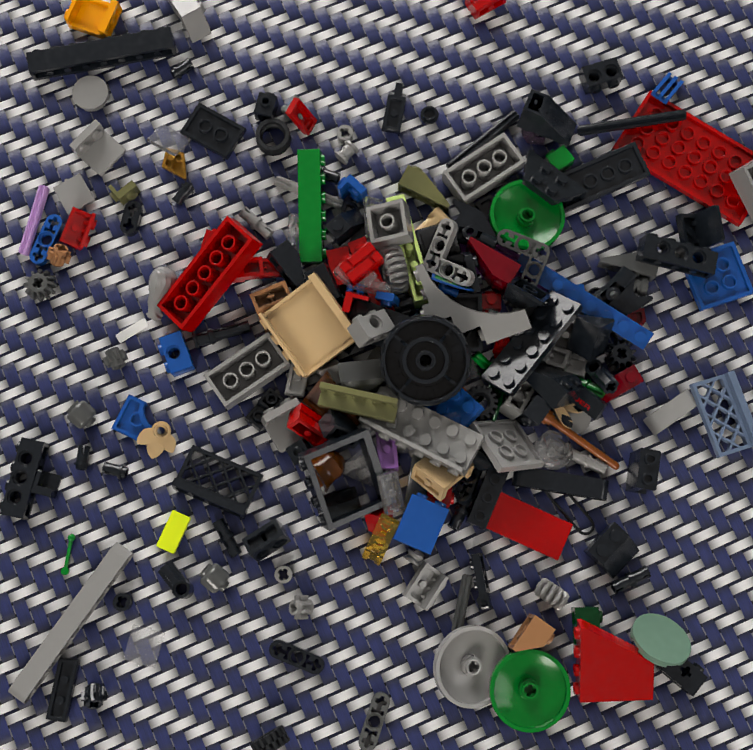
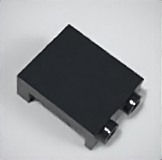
M640 448L630 453L625 491L646 494L647 490L655 491L657 489L661 451Z

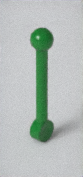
M74 534L68 535L69 543L65 564L61 569L62 575H68L70 572L68 565L72 544L76 538Z

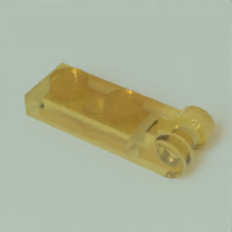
M382 513L362 558L366 560L369 558L380 566L400 521Z

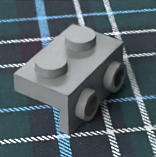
M423 561L402 595L428 611L434 605L440 591L445 588L449 577Z

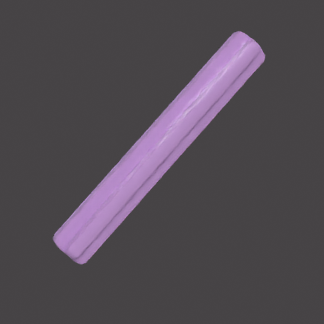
M39 185L19 247V253L25 256L30 255L50 191L45 185Z

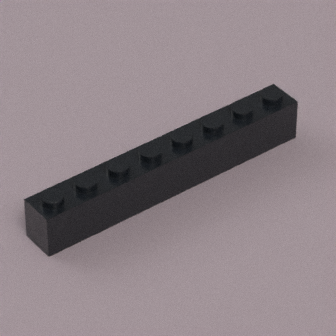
M171 27L142 30L132 34L124 33L121 36L115 37L107 36L104 39L70 43L60 47L52 46L49 49L43 50L35 49L32 52L26 53L28 70L34 81L177 55Z

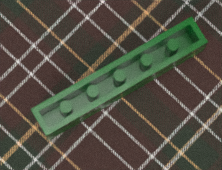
M320 149L297 150L299 256L302 265L322 264L324 259H327V248H324V240H327V231L323 229V222L327 220L326 210H323V203H326V192H323V185L326 184V175L322 173V166H325V155H322Z

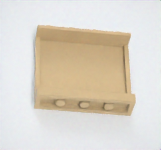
M315 272L308 276L309 280L264 314H258L261 318L259 320L265 330L269 329L272 333L270 337L273 342L282 347L283 356L287 361L291 360L294 364L292 368L299 377L302 376L304 378L309 377L355 342L347 330L352 321L344 311H341L342 307Z

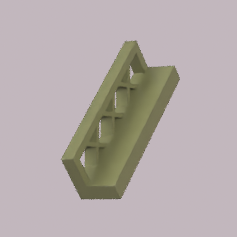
M320 382L319 388L321 393L317 404L318 407L395 424L399 409L398 398Z

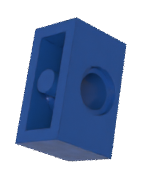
M181 331L158 338L160 341V345H158L161 356H165L167 361L164 362L167 373L177 377L196 369L185 337ZM174 351H180L178 358H171Z

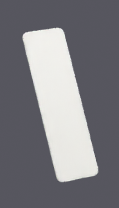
M143 318L116 334V338L119 343H122L147 328L149 324Z

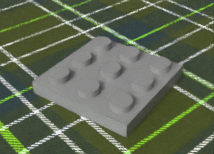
M502 419L495 422L492 420L475 421L469 426L471 430L485 436L481 446L498 473L542 468L545 464V461L516 419L513 421Z

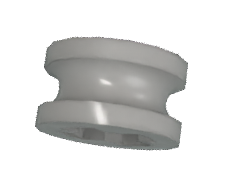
M341 125L337 129L338 141L345 144L346 140L352 141L353 130L349 125ZM345 131H348V137L346 135L342 137L341 132L345 133Z
M408 549V555H404L406 560L417 567L419 566V561L423 560L421 556Z
M280 566L275 570L274 576L279 583H288L293 577V572L288 566ZM281 569L282 571L284 569L288 570L287 575L289 577L287 580L285 578L283 580L280 579L279 571Z

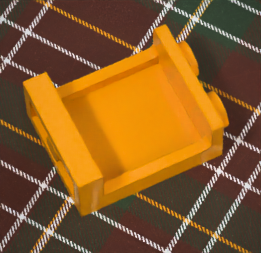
M71 0L72 3L69 9L65 11L64 18L69 28L104 39L112 35L123 10L117 0H111L110 3L103 0Z

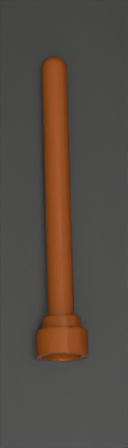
M551 410L541 423L544 425L551 424L614 470L619 469L620 465L618 462L571 429L563 426L555 418Z

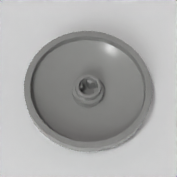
M466 625L450 632L438 646L433 661L434 680L441 694L453 704L463 708L474 709L490 704V677L498 662L509 654L507 645L497 633L480 625Z

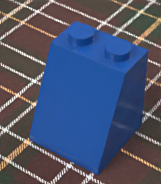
M417 492L416 495H411L393 539L431 555L449 509L445 508L446 504L435 500V503L427 500L428 496Z

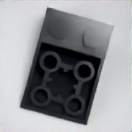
M531 89L516 127L569 146L577 123L549 95Z

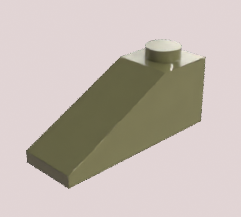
M408 165L398 183V191L431 207H440L447 214L450 204L421 168Z

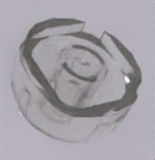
M553 430L543 433L536 440L534 446L539 458L545 462L544 468L559 470L568 465L573 459V451L569 442L565 443L561 439L563 436Z

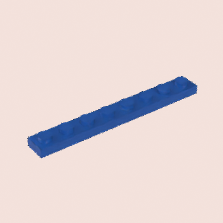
M520 255L517 263L521 265L518 272L523 274L529 256ZM532 264L529 267L531 275L535 276L540 271L536 264ZM545 266L538 283L539 285L580 303L583 307L581 311L588 316L614 319L612 331L641 349L646 347L654 335L653 332Z

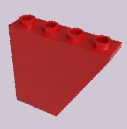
M577 619V627H574V638L577 639V645L573 646V653L576 658V664H573V673L576 676V682H573V693L578 696L579 702L653 700L654 663L645 659L638 652V647L583 619Z

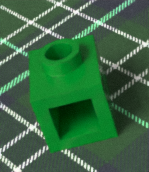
M564 145L557 150L552 149L545 155V160L561 172L571 167L575 160Z

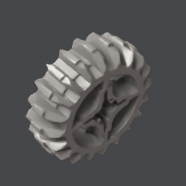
M399 245L382 247L379 253L384 258L381 270L385 287L389 293L395 295L403 292L406 293L409 289V276L401 247Z

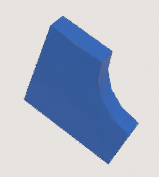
M129 394L111 429L137 441V437L143 429L152 428V425H150L146 418L145 410L147 403Z

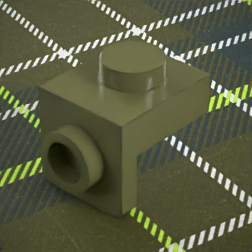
M132 180L119 191H116L111 184L108 186L111 191L109 195L115 202L120 201L123 206L127 202L134 200L138 193H140L139 188Z

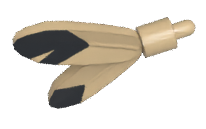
M575 404L554 409L560 422L568 429H571L573 426L568 412H583Z

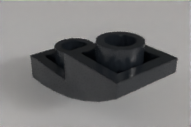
M269 388L258 400L257 405L245 417V421L260 432L264 427L261 422L264 415L263 412L271 407L275 409L281 406L280 403L285 399L272 388Z

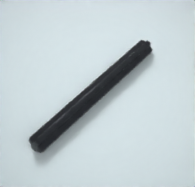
M677 110L579 125L577 133L579 136L683 121L686 120V111Z

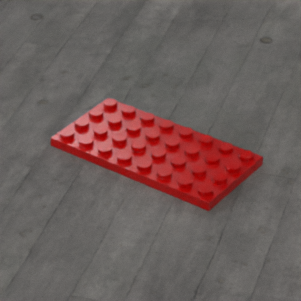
M650 90L633 117L683 109L670 101L667 104L662 103L651 95L653 91ZM686 112V120L625 129L612 151L635 141L651 175L706 208L718 205L722 218L737 227L742 224L748 212L729 173L753 160L752 150Z

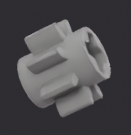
M295 595V600H291L289 604L290 614L295 615L294 619H308V615H311L314 610L312 600L308 599V595Z

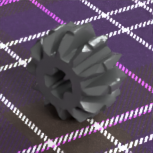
M38 269L37 274L31 271V277L25 276V279L28 280V282L23 284L27 288L25 293L30 295L31 299H38L40 302H43L44 297L50 299V293L56 294L53 288L58 287L57 283L54 282L56 278L49 271L43 272L42 269Z

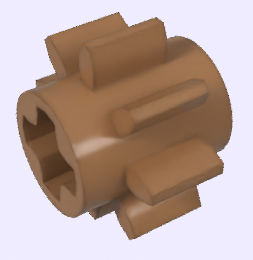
M58 243L54 245V248L49 246L47 259L50 260L53 266L62 267L64 263L69 264L71 251H68L66 245Z

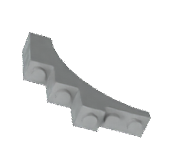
M423 263L415 266L416 270L413 271L417 282L421 281L423 289H420L423 299H428L429 302L422 305L421 315H435L444 319L451 316L452 320L449 321L456 325L462 333L481 327L478 330L481 341L485 340L487 344L532 328L524 308L504 313H488L464 307L450 299L438 288L429 276Z

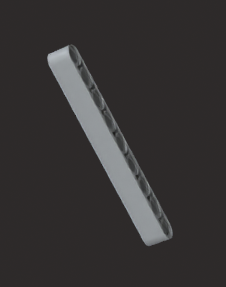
M118 542L110 548L8 690L10 694L24 704L30 700L57 663L59 657L65 652L133 557L131 551Z

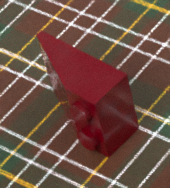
M470 236L465 251H471L472 256L476 255L479 266L477 269L487 284L491 286V289L498 294H505L508 283L515 279L521 265Z

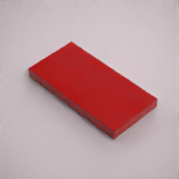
M501 492L486 529L558 561L573 524Z

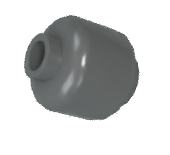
M77 400L66 411L68 413L67 419L78 429H82L85 426L89 428L96 421L94 418L96 410L85 400L80 402Z
M209 563L199 575L201 577L200 583L211 593H216L219 590L223 592L229 585L227 581L229 573L217 563L212 565Z

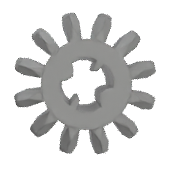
M542 578L534 590L536 596L556 610H561L563 606L565 607L570 597L566 591L547 578Z

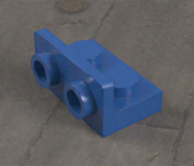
M351 174L343 177L338 182L339 198L344 200L349 195L354 202H360L362 205L368 201L367 188Z

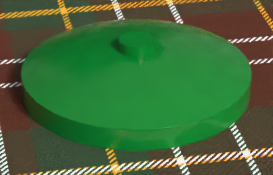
M517 180L505 185L497 192L490 206L489 221L496 237L499 231L509 229L550 246L557 240L563 230L565 211L562 202L552 206L523 185L522 180ZM506 232L505 235H501V238H503V243L506 241L513 242L511 246L514 247L518 236L515 235V239H513ZM522 239L519 241L518 246L521 250H527L529 242L526 239ZM542 246L541 249L537 248L536 252L544 250L545 247Z
M534 648L517 652L513 651L498 662L491 674L489 698L492 707L498 717L515 730L527 733L546 730L562 718L569 705L571 687L567 672L556 658L543 650Z

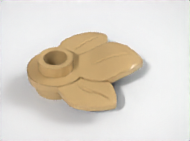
M158 421L152 428H145L140 432L137 437V444L147 445V453L151 459H154L164 450L173 453L176 447V440L171 435L170 425L164 421ZM159 427L164 428V433L161 435L157 432Z

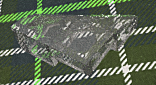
M361 449L345 463L343 474L374 488ZM383 470L387 481L391 475L387 470Z

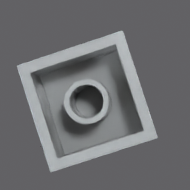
M403 198L366 207L371 244L377 250H381L385 246L414 242L409 206Z

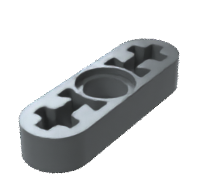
M377 692L372 697L358 741L359 747L362 750H373L376 747L390 705V698L385 692ZM381 696H384V701L387 702L386 705L382 704L380 711H384L383 715L377 711H371L372 708L377 709L378 702L375 699H379ZM373 715L380 718V724L377 727H372L368 723L369 718ZM365 728H368L370 731H377L376 735L372 733L371 741L373 744H369L368 747L364 746V741H362L363 738H367L369 731H365Z

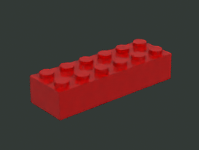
M226 216L157 306L181 330L193 333L263 243L237 220Z

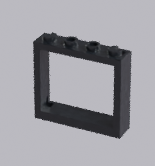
M361 427L298 453L300 459L298 460V466L301 471H304L306 477L304 483L306 488L311 491L312 497L310 500L313 507L317 508L319 514L317 520L320 522L321 527L331 531L393 503L369 429ZM358 440L378 499L331 519L311 459Z

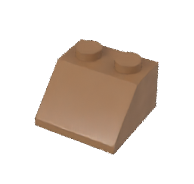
M529 613L507 647L515 652L544 647L553 641L555 637L553 633L556 629L538 616Z

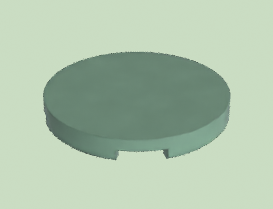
M654 613L643 614L634 621L631 627L630 636L638 647V652L645 659L658 666H681L691 653V643L688 635L676 622L668 617Z

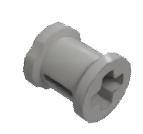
M346 140L345 145L334 154L341 163L347 165L348 160L354 153L357 154L359 150L351 141Z

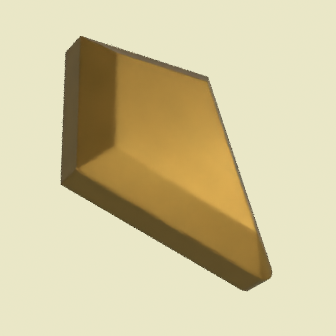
M166 149L162 168L187 180L185 154Z

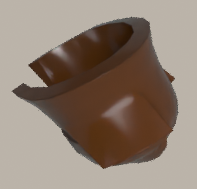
M334 450L311 459L320 487L324 485L326 493L332 483L343 474L345 469L344 457Z

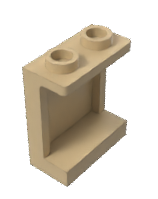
M424 457L414 464L411 478L439 501H442L446 497L448 489L463 477L468 479L471 476L474 464L471 463L465 476L460 474L455 476L447 471V467L443 465L437 467L429 462V458Z

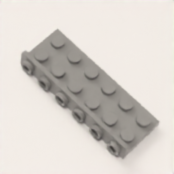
M380 386L377 394L398 398L399 400L395 424L367 417H359L358 421L362 424L361 427L369 429L370 433L372 430L379 433L378 436L386 441L389 439L395 441V445L405 450L407 447L413 450L412 454L419 458H423V456L429 458V462L437 467L441 465L447 467V471L455 476L459 474L465 476L485 436L424 406L407 403L397 397L391 390Z

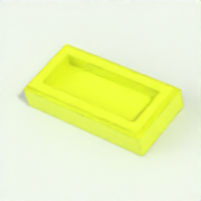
M172 510L156 546L175 554L191 521V517Z

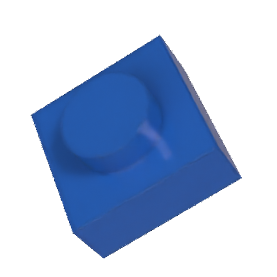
M381 291L376 292L375 299L381 306L391 308L392 306L399 307L400 299L395 294Z

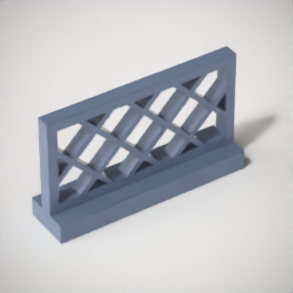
M735 371L689 385L716 458L753 447V417ZM719 380L722 387L721 392L713 388L715 381ZM698 386L707 389L705 397L699 394ZM711 392L719 396L716 403L708 399ZM722 399L727 400L728 410L720 406ZM706 403L714 407L712 415L706 412ZM718 410L726 414L723 422L715 418ZM729 417L735 420V428L727 424ZM713 422L721 426L719 433L713 431ZM725 428L733 432L730 440L722 436ZM737 435L742 438L744 446L734 443ZM720 440L728 444L725 452H721L719 447Z

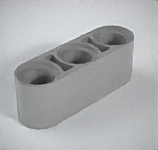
M686 389L647 416L643 421L655 436L697 406L694 397Z

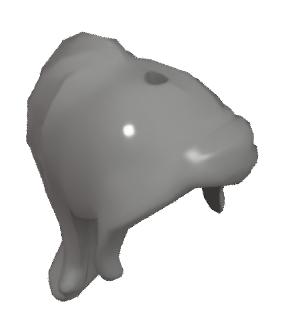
M158 267L149 276L148 313L146 315L154 321L162 319V310L157 304L178 279L176 273L169 267Z

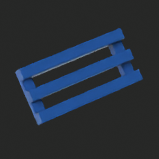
M670 72L651 93L653 97L664 104L669 102L684 83L682 80L678 82V77L676 76L672 78V73ZM668 81L669 84L663 89V91L660 94H658L657 92ZM674 85L675 88L664 98L665 93Z

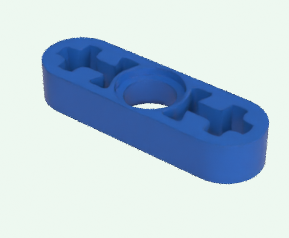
M51 214L46 218L30 252V260L37 266H44L48 263L49 246L54 248L64 229L65 223L57 214ZM57 220V222L59 223L58 226L54 225L53 227L51 223L56 222ZM45 236L52 237V241L48 245H44L42 242ZM40 254H41V255L43 256L42 259H40V258L37 259V258H36V255H40Z

